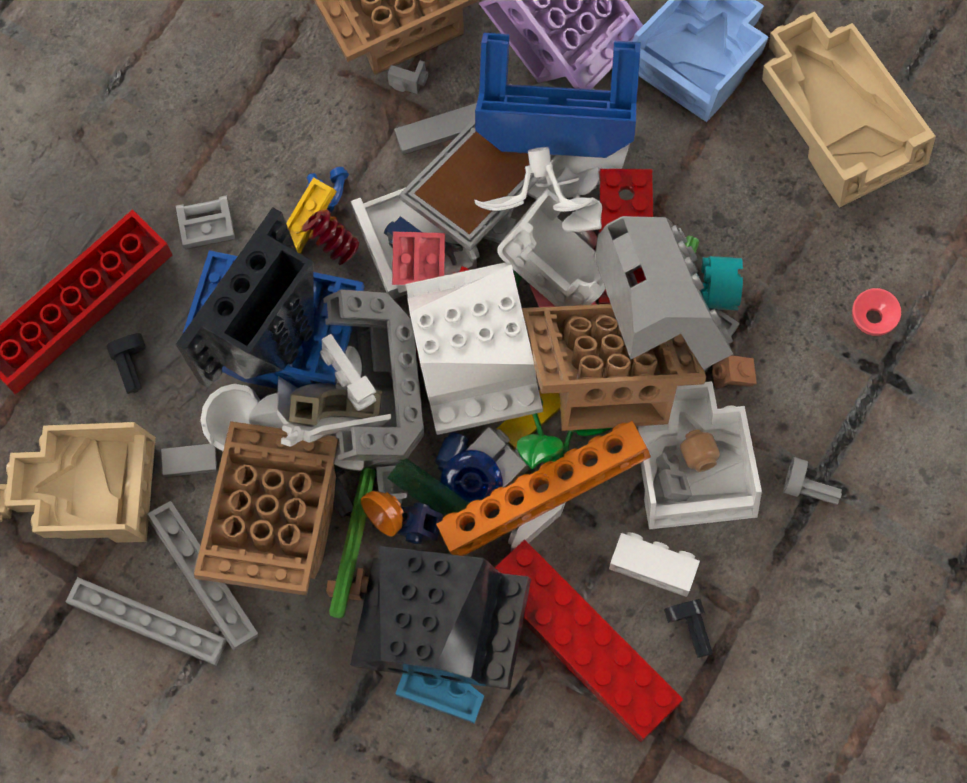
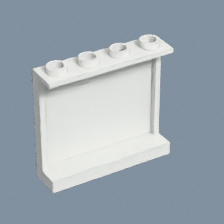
M405 188L363 203L361 198L351 201L353 213L386 293L392 299L406 295L407 290L406 285H392L393 248L389 245L388 236L384 234L387 225L392 221L395 222L401 216L421 232L444 233L399 199V194ZM445 233L446 242L459 244ZM475 246L471 251L463 248V251L454 252L457 261L455 266L452 265L450 258L445 254L444 276L454 272L458 273L461 266L469 270L477 268L476 258L480 257L477 247Z

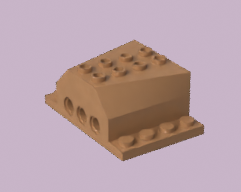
M314 0L347 62L366 54L374 75L389 69L391 65L395 66L464 34L463 8L480 1Z
M611 304L522 308L541 394L559 393L562 431L614 428L618 424L629 423L630 421H633L635 426L668 424L677 386L702 385L705 383L706 375L704 369L682 334L630 359Z
M230 421L194 571L195 579L307 596L310 578L315 579L322 564L330 528L336 481L334 463L339 439H336V436L327 435L310 443L302 440L289 447L281 444V438L288 436L287 432L282 431L281 428Z

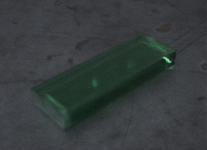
M407 458L400 460L387 477V479L422 504L430 506V509L443 514V517L450 513H458L469 504Z

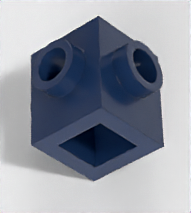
M414 503L413 506L402 507L404 511L402 514V528L398 531V534L405 536V541L413 544H421L422 541H437L439 535L437 523L442 521L443 514L430 509V506L422 503Z

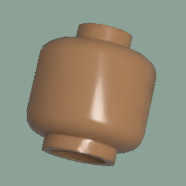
M699 429L685 435L686 439L680 445L687 466L691 469H696L697 472L707 471L716 466V461L720 457V451L713 435L708 432H701Z

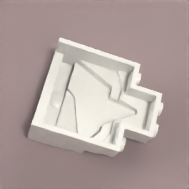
M712 381L705 382L702 385L677 386L668 424L636 426L651 455V458L641 462L645 488L644 502L649 529L757 518L762 490L745 406H726L717 409ZM697 429L701 430V432L712 434L720 451V457L716 461V466L703 472H697L696 469L689 468L680 449L681 443L686 439L685 435ZM663 453H666L667 459L673 455H676L679 459L678 469L681 472H685L692 496L686 501L668 499L664 496L658 476L662 470L656 462V459Z

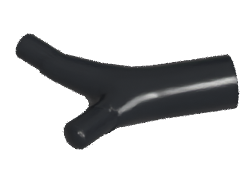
M445 241V254L450 258L452 265L455 266L457 261L454 252L463 251L464 247L460 244Z

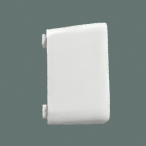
M546 189L500 243L498 254L508 265L512 264V269L556 307L591 305L605 290L595 261L596 251L574 232L564 231L562 228L563 222L557 218L561 211L553 209V205L560 203L559 199L550 190Z

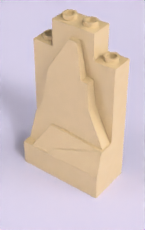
M814 11L808 15L798 17L795 21L785 26H778L770 32L769 48L776 58L769 60L764 65L762 80L809 146L808 158L822 183L839 207L929 164L936 136L853 23L845 27H838L830 33Z

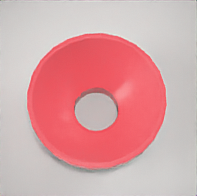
M872 288L857 296L852 307V317L854 323L862 332L872 336H881L891 332L897 326L901 318V307L897 298L892 293L880 288ZM877 311L881 315V321L876 324L869 322L866 313Z

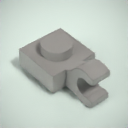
M514 207L483 237L484 239L497 243L503 241L516 225V219L510 218Z

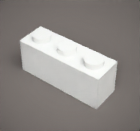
M628 532L627 535L621 533L609 569L687 597L700 561L696 560L695 556L689 552L679 551V553L668 550L669 546L663 543L653 542L651 544L643 541L642 536Z

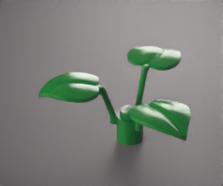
M535 413L532 416L539 435L532 434L520 438L517 441V450L523 461L531 469H534L542 461L544 464L549 461L555 462L564 457V453L569 451V444L574 432L580 436H591L612 428L568 430L565 443L563 444L557 437L544 435L538 414Z

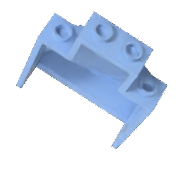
M668 0L634 35L633 42H641L639 77L707 122L738 87L744 74L764 50L768 36L754 28L764 5L756 0Z

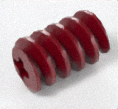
M326 209L313 213L301 228L302 232L311 229L310 239L319 237L316 241L317 246L326 243L323 252L328 253L333 250L330 259L335 260L340 257L339 265L347 262L357 252L359 247V240L352 237V233L345 230V226L338 223L337 218L331 216L330 211Z

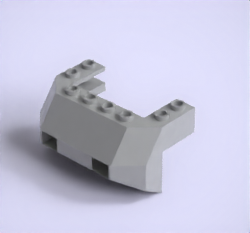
M622 216L607 224L598 234L595 261L630 359L682 334L701 367L705 369L733 355L729 343L733 342V339L726 327L720 328L719 325L722 324V321L715 308L710 310L702 297L700 290L704 286L697 274L698 270L694 262L698 258L691 246L686 247L685 243L688 241L682 229L678 228L677 225L673 226L672 222L666 217ZM642 267L647 280L638 284L634 271Z
M339 290L323 298L324 303H327L328 318L325 319L326 325L353 326L348 346L354 347L360 355L362 364L361 378L366 376L375 390L382 391L380 416L391 414V419L380 427H351V431L337 432L336 439H340L341 454L338 455V461H364L363 468L369 469L405 462L424 437L412 321L388 293Z

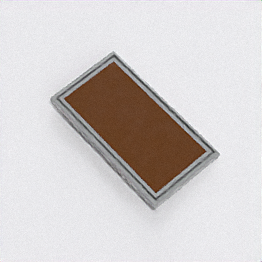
M474 119L399 194V199L464 248L471 251L510 210H487L476 205L475 200L486 202L521 194L526 175L525 166L530 165L528 153L500 151L475 131ZM550 155L552 166L563 155ZM531 173L527 192L541 177H534V173Z

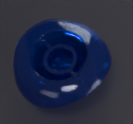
M465 450L453 456L445 465L441 475V487L447 499L465 509L472 501L483 500L490 496L495 489L503 487V479L499 467L488 454L478 450Z

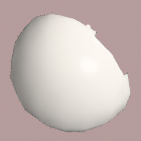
M231 384L220 387L210 394L202 408L201 425L203 434L211 445L222 451L224 450L230 421L250 424L248 421L249 415L260 401L253 389L245 385Z

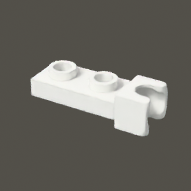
M331 334L323 338L320 354L328 366L332 364L337 371L335 376L342 387L347 386L348 398L355 409L360 411L374 403L376 398L373 394L376 393V390L366 376L362 378L359 376Z

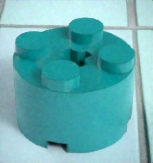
M718 256L702 258L701 272L704 273V282H702L704 288L700 292L709 309L738 311L743 288V277L738 274V269H743L742 258Z

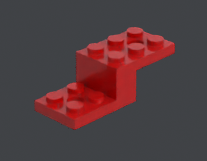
M600 169L602 228L599 229L598 234L607 224L622 216L653 217L652 169ZM623 190H629L632 192L633 198L623 200L620 198L619 193ZM642 267L634 271L638 284L647 280ZM606 289L599 297V304H611Z

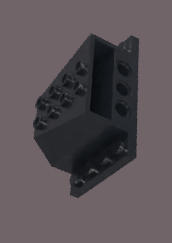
M272 207L176 343L198 382L207 388L212 382H216L219 379L223 366L245 379L284 370L288 363L292 364L295 361L299 352L298 349L303 341L307 342L313 334V261L297 253L281 211Z
M379 546V558H373L367 593L365 594L350 665L356 668L510 690L531 579L528 576L503 574L483 558Z

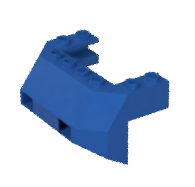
M483 33L479 96L475 109V131L500 151L528 153L530 149L549 147L550 155L607 158L634 141L641 42L614 41L611 91L507 84L510 34Z

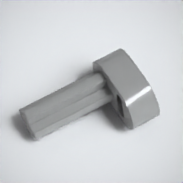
M793 457L788 469L783 493L796 497L800 493L838 505L842 489L806 479L805 474L808 461Z

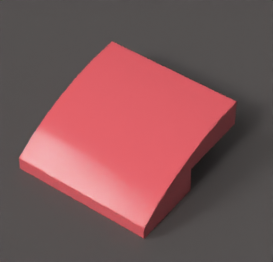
M393 232L392 285H405L444 276L445 233Z

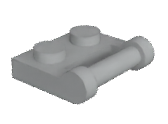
M227 195L220 196L218 200L184 206V204L176 205L184 249L235 239ZM216 210H221L222 212L187 220V216Z

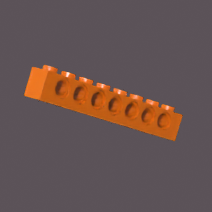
M633 421L618 424L613 428L612 432L604 436H596L587 445L579 449L574 448L567 451L564 457L557 461L544 463L538 471L530 475L524 474L518 477L515 483L507 487L495 489L490 496L483 500L472 501L464 510L446 515L441 522L437 523V527L452 555L464 556L651 458V455ZM614 446H622L620 452L610 453ZM592 458L598 459L595 465L585 466L588 460ZM565 472H573V475L569 479H561L562 475ZM540 485H549L546 491L537 492ZM524 497L521 504L512 505L516 498ZM500 510L495 518H488L491 511ZM475 522L472 530L464 531L468 523Z

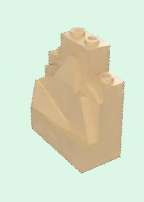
M135 422L43 426V432L39 439L40 452L10 453V461L6 467L8 479L7 488L4 490L5 506L16 512H34L31 517L32 532L43 538H109L116 543L147 542V513H149L156 437Z

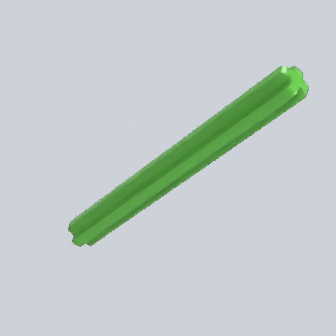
M363 468L359 478L329 610L330 616L335 618H343L345 616L367 517L361 506V498L373 490L376 471L372 468Z

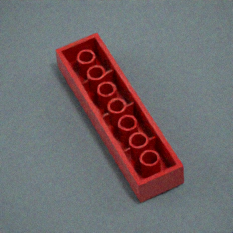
M133 209L0 325V380L15 395L172 256L168 244Z
M525 539L495 567L503 574L528 576L531 579L523 623L641 743L681 704L683 698Z

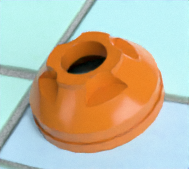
M370 491L362 496L361 506L373 525L387 536L392 537L396 535L402 528V514L404 513L398 499L388 492Z

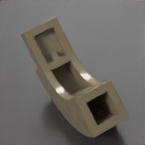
M319 383L302 386L291 394L289 422L317 425L320 419L329 416L357 418L380 416L382 391L376 390V393L373 394L376 401L368 407L357 411L348 398L347 386L342 387L339 383L336 385Z

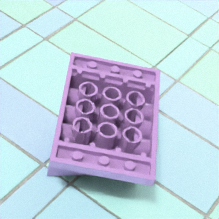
M482 0L479 2V5L500 33L510 34L509 45L538 83L566 76L574 89L591 90L612 68L614 41L633 42L635 33L643 26L626 0Z

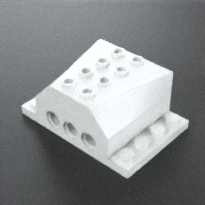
M505 262L405 284L419 360L437 435L543 412L533 355L512 264L508 265Z

